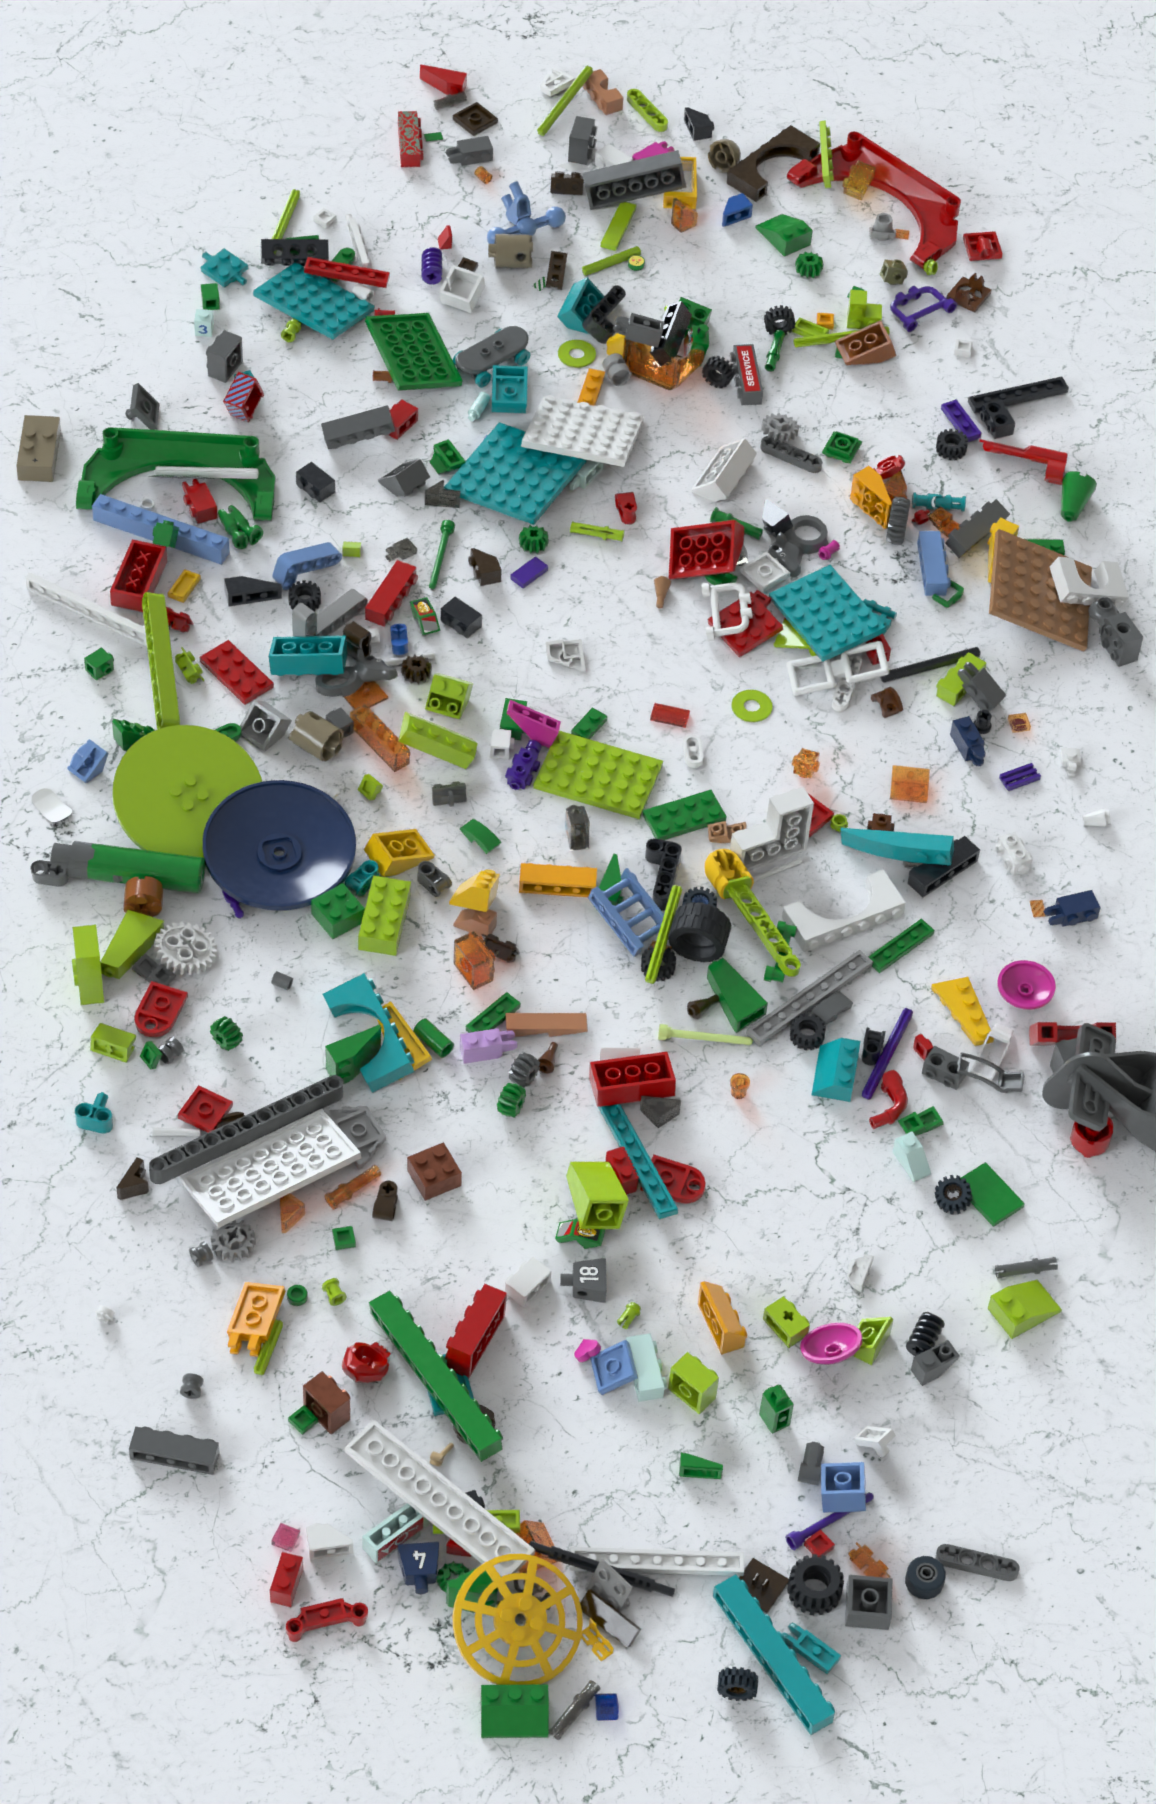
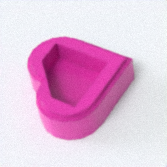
M583 1339L574 1356L579 1362H586L590 1357H594L600 1352L601 1346L597 1340Z

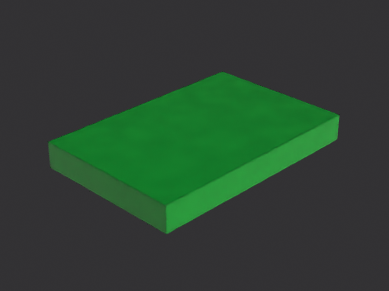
M986 1162L961 1177V1179L965 1178L966 1182L970 1184L972 1201L970 1203L993 1227L1024 1208L1025 1203Z

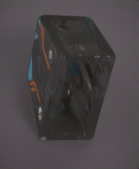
M571 805L566 808L565 829L570 851L589 849L590 822L585 807ZM576 829L581 832V833H580L579 835H577V836L575 835V834H577V833H576Z

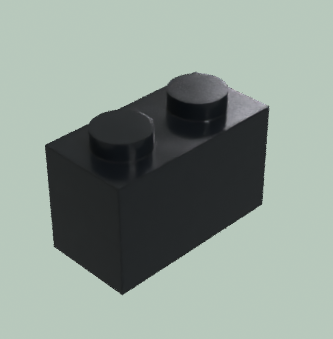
M312 461L296 471L297 486L306 491L311 498L316 499L319 503L335 493V480Z
M456 596L441 607L440 620L467 639L482 627V614Z

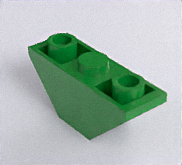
M113 719L112 721L113 738L123 751H127L140 738L155 731L151 726H142L136 722L130 723L124 719Z

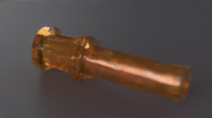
M372 1165V1167L348 1183H341L336 1190L326 1193L324 1197L327 1204L332 1209H337L340 1203L350 1200L353 1193L381 1176L378 1166Z

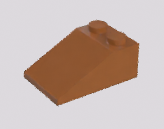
M881 320L834 341L846 365L881 363L897 356L892 341Z

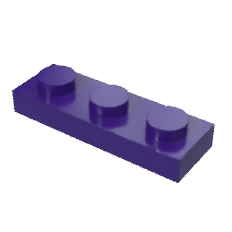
M957 399L941 404L943 413L955 429H958V433L962 431L964 432L963 435L966 434L968 442L981 438V431Z

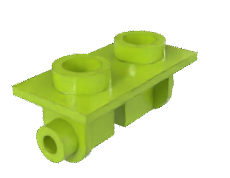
M181 647L183 653L175 656V662L187 682L194 684L198 678L205 681L201 675L203 670L198 663L194 664L193 662L196 660L190 651L186 652Z

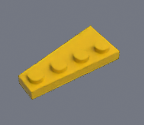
M969 977L932 984V991L937 993L941 1003L948 1007L954 1020L961 1024V1029L974 1046L983 1045L991 1029ZM989 1036L986 1044L993 1043L994 1038Z
M390 1001L382 1006L383 1009L387 1007L392 1017L388 1020L390 1024L394 1022L399 1031L396 1034L398 1039L402 1037L407 1046L404 1049L405 1053L410 1052L415 1062L411 1064L414 1071L431 1061V1055L394 1004ZM378 1020V1023H379L380 1026H381V1032H382L383 1037H384V1026H383V1024Z

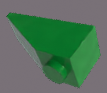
M613 854L599 885L601 891H605L622 881L617 854ZM623 889L608 898L612 905L617 906L624 901L625 897L622 896Z

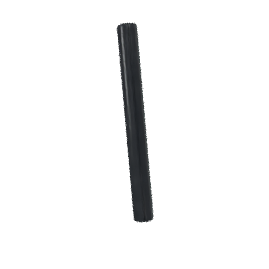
M978 647L958 651L889 670V674L881 676L880 679L883 683L955 664L968 652L976 657H980L981 652Z

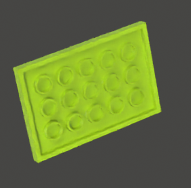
M559 731L535 779L533 789L640 820L663 766V760Z

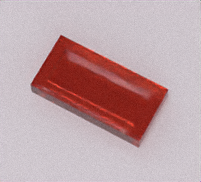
M654 703L650 721L686 728L690 710Z

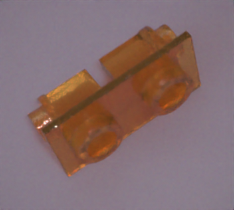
M857 1542L855 1543L859 1548L857 1550L852 1549L848 1555L850 1560L860 1570L866 1564L869 1566L863 1572L866 1576L883 1577L886 1574L888 1578L891 1577L886 1572L889 1568L880 1559L876 1562L871 1557L874 1553L865 1544L861 1547Z

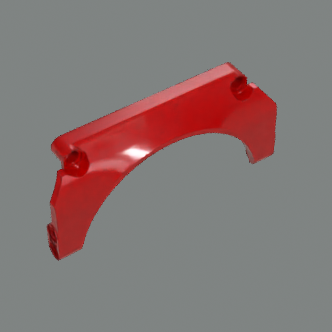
M850 132L847 136V144L831 149L832 158L830 160L832 159L833 169L830 171H833V181L856 182L876 187L900 200L911 211L920 230V242L910 257L911 262L924 269L925 262H928L929 259L937 261L939 257L956 245L958 220L955 218L959 215L961 199L859 132ZM821 153L810 161L804 159L793 166L787 173V179L800 188L824 182Z

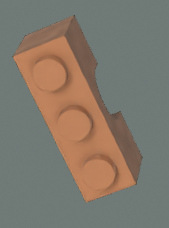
M601 69L593 71L583 85L584 90L590 94L591 99L597 103L599 109L605 115L623 110L624 97L617 88L608 90V77Z

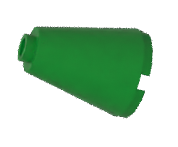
M1070 471L1064 475L1062 479L1061 516L1065 521L1072 522L1077 520L1095 492L1097 483L1090 475L1082 476L1078 471Z

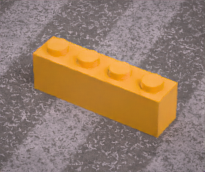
M521 863L519 893L588 897L591 890L596 887L597 868Z

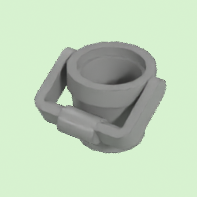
M887 213L878 214L873 227L869 228V237L881 241L896 239V229H893L892 217Z

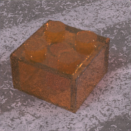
M473 931L455 939L453 963L470 987L475 990L492 982L495 972V955L491 950L487 949L483 938Z

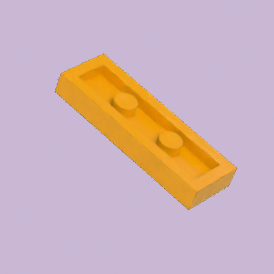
M588 369L577 403L586 402L592 406L596 405L605 378V371Z

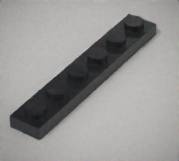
M1061 376L968 397V403L973 412L978 413L982 410L983 403L1002 399L1005 406L1068 393L1069 387Z

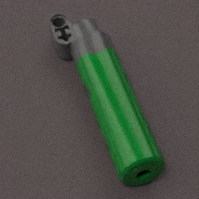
M74 841L72 845L54 843L50 861H34L31 864L30 870L34 882L50 886H64L67 884L69 877L126 884L128 880L134 877L145 879V876L160 881L163 889L199 893L204 884L206 864L203 857ZM38 871H44L41 874H37Z

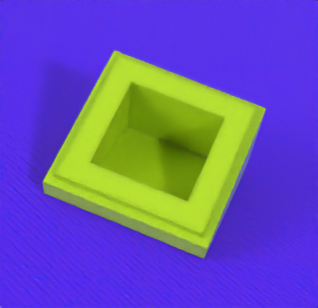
M343 542L342 556L360 557L361 542Z

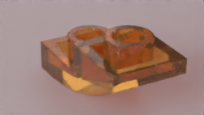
M941 507L928 515L932 524L948 538V534L955 528L957 530L960 529V524L953 520V514Z

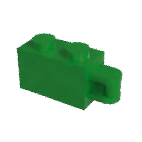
M781 1385L770 1387L762 1394L759 1415L772 1434L790 1426L794 1404Z

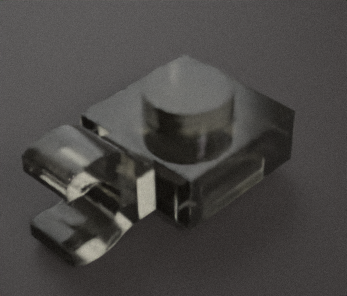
M408 538L394 543L393 547H388L386 549L388 555L385 558L389 562L398 557L404 560L417 554L418 548Z

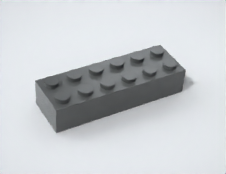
M679 150L582 173L590 210L686 188Z

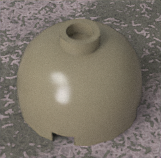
M720 139L710 145L708 159L715 170L719 168L722 170V173H725L740 162V148L734 141Z

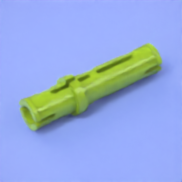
M572 521L570 533L601 537L603 540L612 539L622 542L624 538V530L611 529L609 526L599 527Z

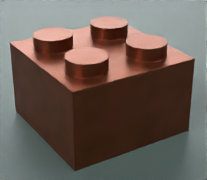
M444 1142L407 1157V1171L425 1201L461 1186L462 1172Z
M321 1371L303 1385V1405L318 1418V1422L330 1434H333L350 1421V1395L346 1390H341L337 1386L332 1376H327Z

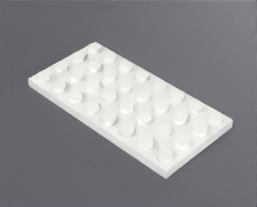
M320 1109L180 1176V1180L214 1224L220 1228L362 1157L361 1152L324 1110Z

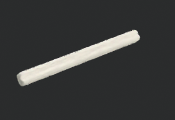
M157 466L155 474L178 477L199 476L208 478L257 479L259 471L257 468Z

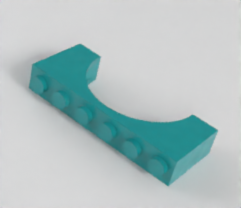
M365 973L322 995L334 1018L349 1013H362L378 1019L383 1024L384 1040L379 1052L368 1064L360 1068L366 1083L373 1093L415 1072L411 1065L415 1062L410 1052L405 1053L404 1049L407 1046L402 1037L398 1039L396 1034L399 1031L395 1023L390 1024L388 1019L392 1017L387 1007L382 1008L381 1004L384 1001L379 993L375 994L374 989H376L372 978L367 979Z

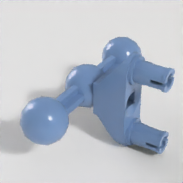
M513 182L509 188L515 198L514 201L510 194L503 196L501 200L507 210L505 214L507 219L516 226L505 230L500 227L490 229L487 233V242L494 244L495 234H529L533 236L536 229L546 225L553 228L560 227L565 222V212L560 207H551L547 210L545 216L536 219L530 218L532 214L529 198L526 194H523L519 182Z

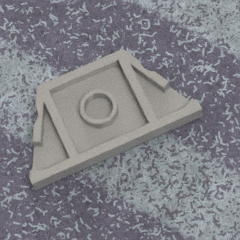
M358 1106L356 1108L342 1107V1110H329V1107H324V1112L361 1152L362 1158L354 1163L358 1170L362 1169L386 1141V1135L367 1106Z

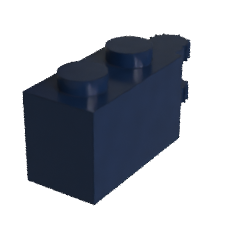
M970 716L953 720L950 736L965 761L971 760L974 766L981 767L984 764L986 754L984 751L985 742Z
M1088 890L1058 897L1055 905L1045 908L1043 912L1047 917L1052 916L1048 920L1050 925L1061 924L1064 927L1098 919L1101 907L1093 891Z

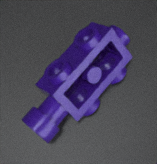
M530 740L525 749L521 748L519 753L514 755L513 765L511 768L508 767L505 775L507 784L512 789L519 790L521 788L525 790L527 785L531 786L534 778L532 774L537 772L540 767L538 755L542 745L539 742Z

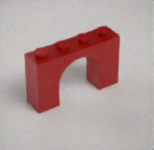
M1037 1022L1029 1026L1030 1046H1055V1043L1061 1040L1077 1038L1078 1029L1082 1025L1061 1026L1057 1025V1022ZM1096 1022L1092 1024L1113 1034L1116 1039V1022Z

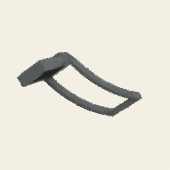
M960 1053L957 1061L958 1074L981 1080L1001 1093H1008V1091L1022 1092L1024 1072L1008 1073L986 1059ZM962 1057L977 1060L999 1072L998 1085L982 1076L960 1070Z

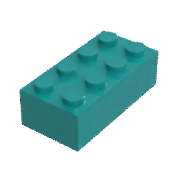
M346 636L273 637L268 656L271 675L344 674L348 656Z

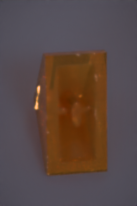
M291 1193L280 1198L282 1233H287L305 1215V1204Z

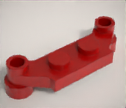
M343 1598L300 1608L301 1613L297 1618L287 1621L286 1633L290 1641L298 1642L306 1631L350 1621L355 1626L360 1627L366 1623L368 1607L364 1603L351 1605L344 1602Z

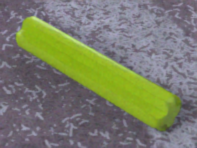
M275 1320L268 1341L262 1345L254 1366L255 1374H265L283 1328L281 1320Z

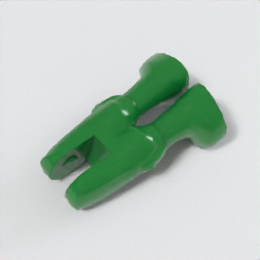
M230 505L228 507V514L224 509L218 510L219 519L225 527V531L232 536L231 541L237 549H245L248 546V542L254 545L262 538V528L258 525L250 527L248 520L245 519L235 506Z

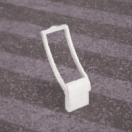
M996 1023L988 1033L977 1057H980L989 1036L1007 1043L997 1065L1000 1066L1009 1047L1010 1038L1014 1030ZM976 1060L975 1063H974V1065H973V1067H972V1069H971V1071H970V1073H973V1074L982 1076V1077H984V1078H986V1079L992 1081L993 1078H994V1076H995V1074H996V1072H997V1070L994 1071V1073H993L991 1079H990V1078H987V1077H985V1076H983V1075H981V1074H978V1073H976V1072L973 1071L974 1068H975V1066H976V1064H977V1062H978V1061Z

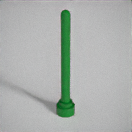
M443 520L441 523L442 537L429 583V588L432 590L437 585L449 536L455 530V523L451 520Z

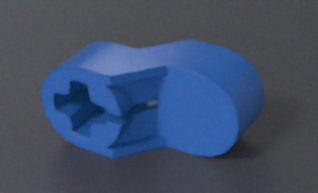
M394 624L390 627L392 653L395 655L407 654L409 651L407 626L405 624Z

